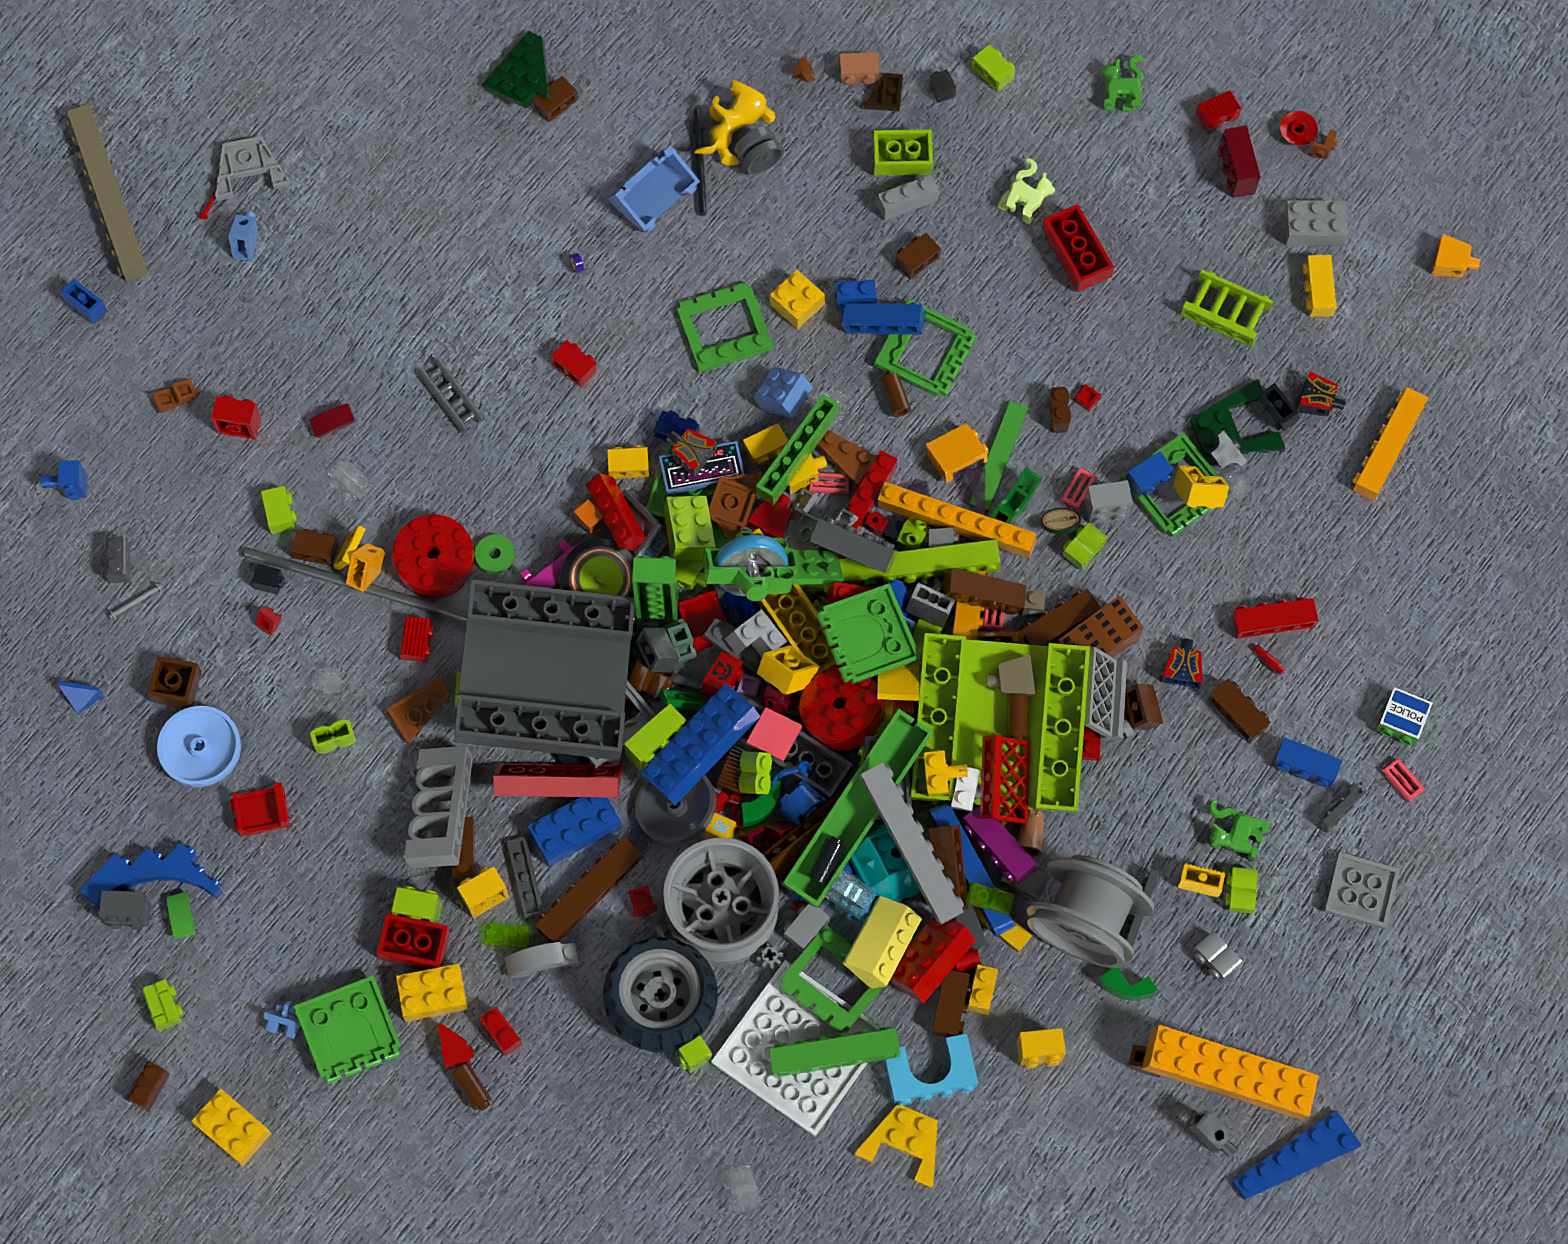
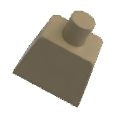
M1031 655L998 664V674L986 675L988 687L1000 686L1001 695L1026 694L1028 697H1035Z

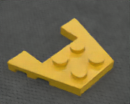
M897 1104L857 1149L854 1156L873 1163L878 1148L883 1143L922 1160L914 1182L932 1189L938 1120Z

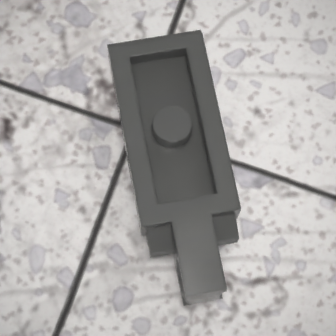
M1358 783L1349 788V795L1346 798L1342 797L1335 804L1336 808L1332 812L1330 810L1327 811L1321 818V829L1325 833H1328L1366 794V790Z

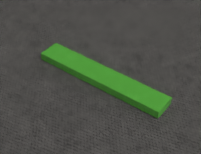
M1012 401L1009 402L987 458L988 461L985 463L970 501V507L989 512L1029 407Z

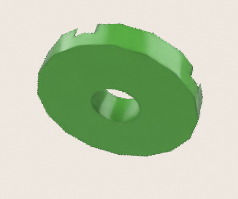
M493 534L484 537L475 548L477 565L489 574L505 572L515 559L513 544L502 535ZM494 550L501 553L496 559L489 556Z

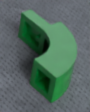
M1026 467L1006 498L997 505L990 518L1013 525L1035 495V491L1043 478Z
M771 768L769 773L771 781L774 778L775 768ZM776 781L774 786H770L768 794H761L756 800L741 804L742 828L762 823L771 815L779 799L781 781Z

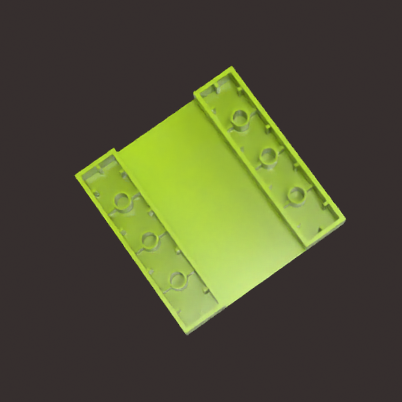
M925 633L917 722L932 730L933 734L914 761L911 800L947 801L948 803H952L957 778H950V781H948L949 795L928 797L924 764L925 752L945 751V759L948 766L967 764L969 768L980 770L978 783L981 786L983 736L1002 735V737L1011 738L1007 737V696L1001 695L1000 686L988 687L986 675L998 674V664L1031 655L1035 697H1028V737H1023V740L1030 741L1028 810L1077 814L1090 646L1049 643L1048 646L967 640L966 636ZM1002 742V753L1005 754L1008 748ZM1018 745L1015 748L1019 756L1023 754V745ZM1012 754L1007 757L1012 766L1016 762ZM1002 762L1001 773L1004 775L1007 768ZM1018 765L1014 770L1020 777L1022 775V769ZM1011 774L1006 778L1010 786L1016 782ZM1001 784L1000 793L1003 796L1007 790ZM1019 786L1014 789L1018 798L1021 796L1022 791ZM1011 795L1005 799L1010 807L1015 803ZM976 798L973 805H980L981 799Z

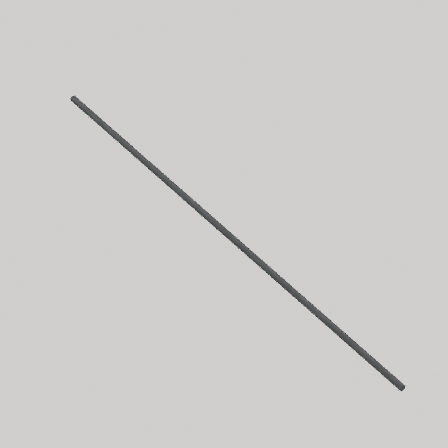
M247 548L245 551V558L357 590L346 584L347 577L254 549ZM370 584L364 591L367 594L467 623L468 612ZM629 660L628 671H633L636 662ZM676 674L673 684L702 691V681ZM737 692L746 701L751 699L761 705L762 699ZM789 708L786 712L784 711L780 714L784 717L803 722L800 711L797 709Z

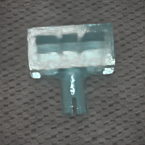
M842 870L825 897L835 903L836 911L840 907L842 908L839 913L847 911L860 920L878 892L855 878L853 874Z

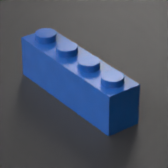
M845 303L842 325L846 334L922 335L925 312L922 304Z

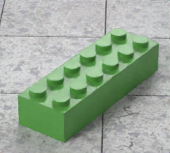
M646 555L639 556V558L634 557L632 582L636 617L640 620L660 619L662 624L677 621L679 599L676 559L667 556L660 558H651Z

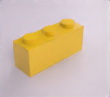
M1308 255L1306 262L1302 265V272L1306 274L1304 291L1308 292L1306 310H1309L1310 317L1333 316L1337 307L1331 255Z

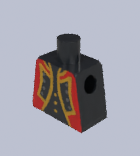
M1309 372L1297 411L1299 413L1327 417L1332 407L1343 410L1347 399L1336 396L1338 389L1336 383L1313 372Z

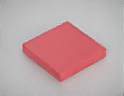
M765 707L746 743L763 753H770L771 757L784 762L802 729V725Z

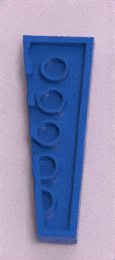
M1336 1110L1232 1183L1244 1200H1247L1330 1160L1359 1148L1362 1144Z

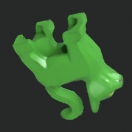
M1135 55L1128 60L1129 70L1135 74V77H1118L1120 73V59H1117L1115 63H1109L1107 66L1101 67L1100 73L1106 80L1105 92L1107 99L1103 103L1104 110L1113 111L1117 98H1124L1126 100L1123 104V112H1131L1133 107L1141 108L1142 94L1140 87L1143 75L1142 71L1135 66V63L1142 62L1143 57Z
M1217 800L1210 801L1208 810L1212 816L1224 818L1230 815L1233 821L1229 833H1226L1218 825L1213 824V829H1208L1210 833L1209 845L1212 848L1224 846L1232 852L1244 853L1249 861H1254L1259 850L1247 840L1249 836L1255 838L1256 843L1261 844L1264 837L1261 832L1267 834L1271 824L1262 819L1239 813L1231 807L1217 810Z

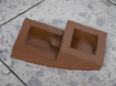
M191 379L173 383L171 388L152 393V399L159 413L181 406L198 396Z

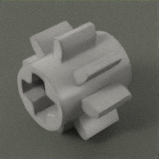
M767 943L764 950L759 948V953L762 956L757 957V961L763 962L762 969L767 966L773 971L776 964L781 966V961L778 958L783 957V953L777 952L778 945L773 948ZM771 953L772 961H769L767 954Z

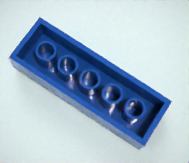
M725 683L640 773L656 790L676 806L755 723L760 715L748 701Z

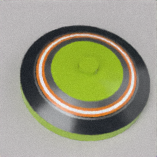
M591 539L574 547L562 562L559 572L560 589L634 598L632 582L634 557L627 549L618 547L617 543L612 540Z

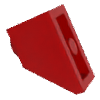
M438 1024L446 1070L458 1068L466 1063L472 1065L471 1058H474L472 1045L468 1046L466 1039L445 1025Z

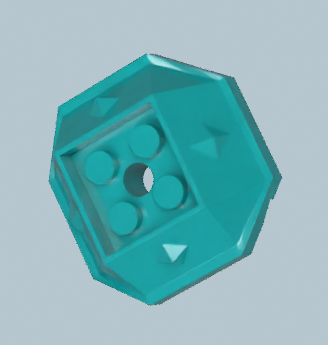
M881 821L872 825L850 858L866 892L898 903L922 894L884 822ZM920 823L924 830L921 834L926 841L928 840V832L924 824ZM896 853L900 858H894L891 854Z

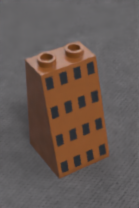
M1119 595L1061 637L1057 644L1096 647L1113 658L1139 641L1144 627Z

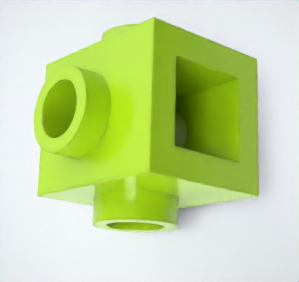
M910 517L904 523L897 541L905 544L911 550L921 549L922 546L926 547L929 543L928 534L931 527L921 520H915Z

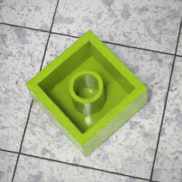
M403 886V888L397 887L391 912L393 915L438 923L443 905L439 895H436L434 891L424 890V892L416 891L414 887Z

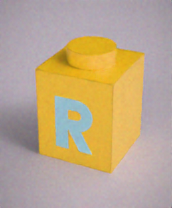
M714 813L711 822L705 829V836L711 839L732 838L736 830V822Z

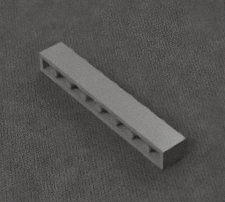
M881 763L860 774L859 777L938 924H943L963 913L962 908L964 904L959 896L955 897L952 891L954 886L950 878H945L942 873L944 867L939 858H934L932 844L929 840L925 841L921 834L924 832L919 821H914L911 815L914 813L908 802H904L902 798L904 793L900 785H895L891 777L894 775L889 765L885 766L884 763Z

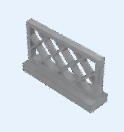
M1090 647L1084 725L1101 734V739L1104 741L1123 739L1127 661L1123 659L1116 660L1096 647Z

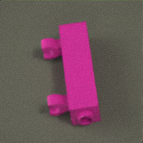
M564 539L557 543L558 549L563 555L535 577H532L526 568L522 570L519 574L521 575L520 578L526 583L524 585L560 589V568L565 557L574 547L570 548Z

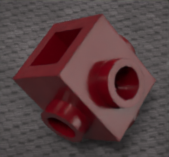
M770 684L761 694L762 702L760 706L766 707L778 714L786 712L792 703L790 700L792 693L783 694L778 688Z

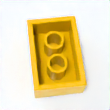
M459 964L396 976L405 1022L468 1010L463 976Z
M221 1088L191 1121L241 1166L248 1162L272 1134Z

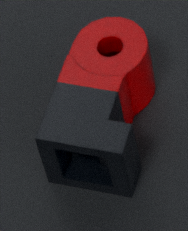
M879 512L870 513L867 516L868 531L896 546L904 522L898 519L895 524L885 519Z

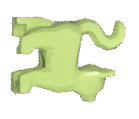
M1026 158L1025 162L1029 165V169L1017 172L1010 189L1003 194L998 203V208L1005 212L1008 209L1014 212L1016 202L1023 205L1022 221L1030 225L1033 219L1032 213L1041 206L1043 199L1053 195L1056 189L1052 186L1051 181L1046 178L1047 174L1045 172L1039 179L1036 189L1022 181L1023 177L1031 176L1037 170L1036 162Z

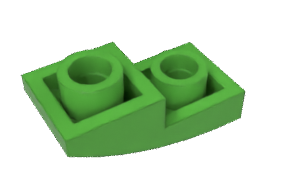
M187 891L167 897L169 918L175 940L194 935V917L191 913L190 898Z

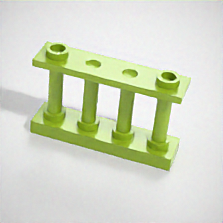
M1202 269L1198 281L1202 282L1193 302H1185L1180 316L1252 347L1258 334L1253 329L1262 311H1270L1273 301L1265 295L1254 293L1216 276L1211 271ZM1209 286L1220 292L1211 310L1207 311L1201 308L1200 304ZM1228 294L1238 300L1229 318L1225 319L1219 316L1218 312ZM1246 302L1255 306V309L1247 326L1243 327L1236 324L1235 321Z

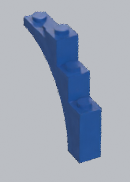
M181 843L165 859L158 851L154 850L152 852L148 848L133 864L123 855L120 858L114 854L80 890L98 909L100 908L102 891H124L141 883L158 880L191 884L205 890L216 899L223 894L219 888L221 884L214 877L209 879L205 876L206 871L196 864L198 862L195 856L197 852L188 844L185 847Z

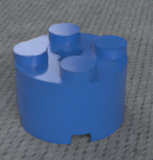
M801 781L790 795L786 794L781 799L782 807L780 812L789 822L795 823L798 826L824 805L827 800L810 784Z

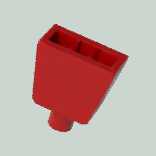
M781 494L774 505L764 500L747 520V528L752 531L760 528L764 536L783 539L792 517V510L787 508L791 499Z

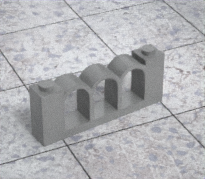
M467 746L419 750V757L416 759V768L419 770L416 775V784L420 792L417 793L412 802V809L417 817L412 820L408 828V833L412 840H407L406 848L403 849V859L411 868L459 865L473 755ZM455 775L453 786L427 787L428 783L435 777ZM451 800L450 811L423 813L426 806L432 802ZM448 826L446 837L420 839V835L427 828Z

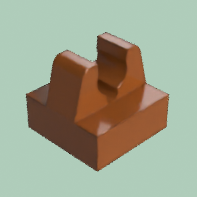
M806 56L799 58L800 64L792 68L794 76L796 75L797 80L806 79L808 83L815 81L812 64Z

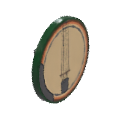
M1053 509L1041 517L1042 528L1054 534L1072 532L1081 524L1080 515L1071 509Z

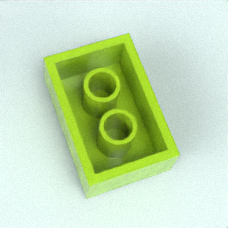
M874 130V176L932 175V130Z
M667 497L663 513L671 558L676 559V561L702 560L705 548H715L707 497Z
M668 704L624 743L626 757L642 771L687 724V720L671 704Z

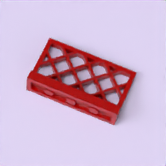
M1002 735L983 736L981 820L1028 824L1030 741L1015 740L1002 737ZM1002 742L1008 748L1005 754L1002 753ZM1018 745H1023V754L1021 756L1015 750ZM1010 754H1012L1016 760V762L1012 766L1007 760V757ZM1002 762L1007 768L1004 775L1001 773ZM1018 765L1022 769V775L1020 777L1014 770ZM1010 774L1016 781L1012 786L1006 780ZM1001 784L1007 790L1003 796L1000 793ZM1017 786L1022 790L1019 798L1014 792ZM1009 795L1015 801L1011 807L1005 800ZM1001 804L1006 810L1003 816H1000ZM1017 806L1021 810V818H1017L1013 812Z

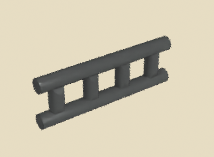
M438 359L434 362L437 367L428 374L423 369L418 372V375L462 433H466L469 430L466 426L467 423L475 418L481 423L485 417L442 360ZM442 374L448 383L438 389L432 380ZM454 389L459 398L449 403L444 394ZM465 404L470 412L460 418L455 409Z

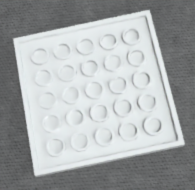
M785 960L713 1058L711 1064L816 1137L868 1063L774 1078L769 1050L774 1048V1045L786 1043V1046L795 1045V1042L799 1040L814 1042L818 1037L827 1036L829 1039L837 1038V1035L840 1034L828 1025L832 1020L831 1018L824 1022L812 1013L815 1006L812 1005L807 1009L796 1001L795 997L798 993L795 992L791 997L779 988L783 983L780 981L782 976L792 966V964ZM801 972L799 974L800 977L845 1011L849 1012L853 1008L805 973ZM862 1014L849 1031L844 1029L842 1033H849L851 1036L857 1035L858 1031L861 1030L879 1031L881 1027Z

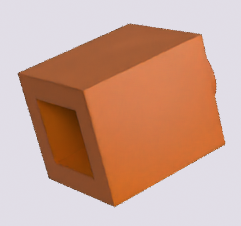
M589 499L585 502H580L574 509L575 520L590 535L605 523L598 508Z

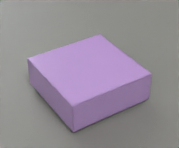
M744 674L736 692L757 697L762 679Z

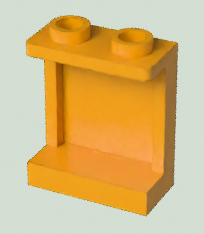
M967 423L926 444V455L946 483L952 481L953 473L980 459L983 463L988 461L987 454L989 451L987 446L979 441L977 432L974 428L971 429Z

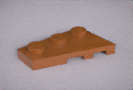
M830 430L825 433L816 446L831 463H835L841 469L840 472L847 476L856 488L859 487L877 457Z
M439 677L387 708L388 713L407 744L412 741L449 698L450 693Z

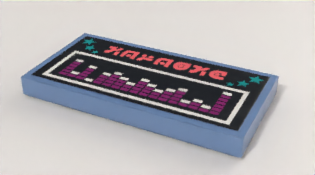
M737 441L718 444L715 453L695 478L673 459L672 454L659 456L667 495L716 486L720 477L744 474Z

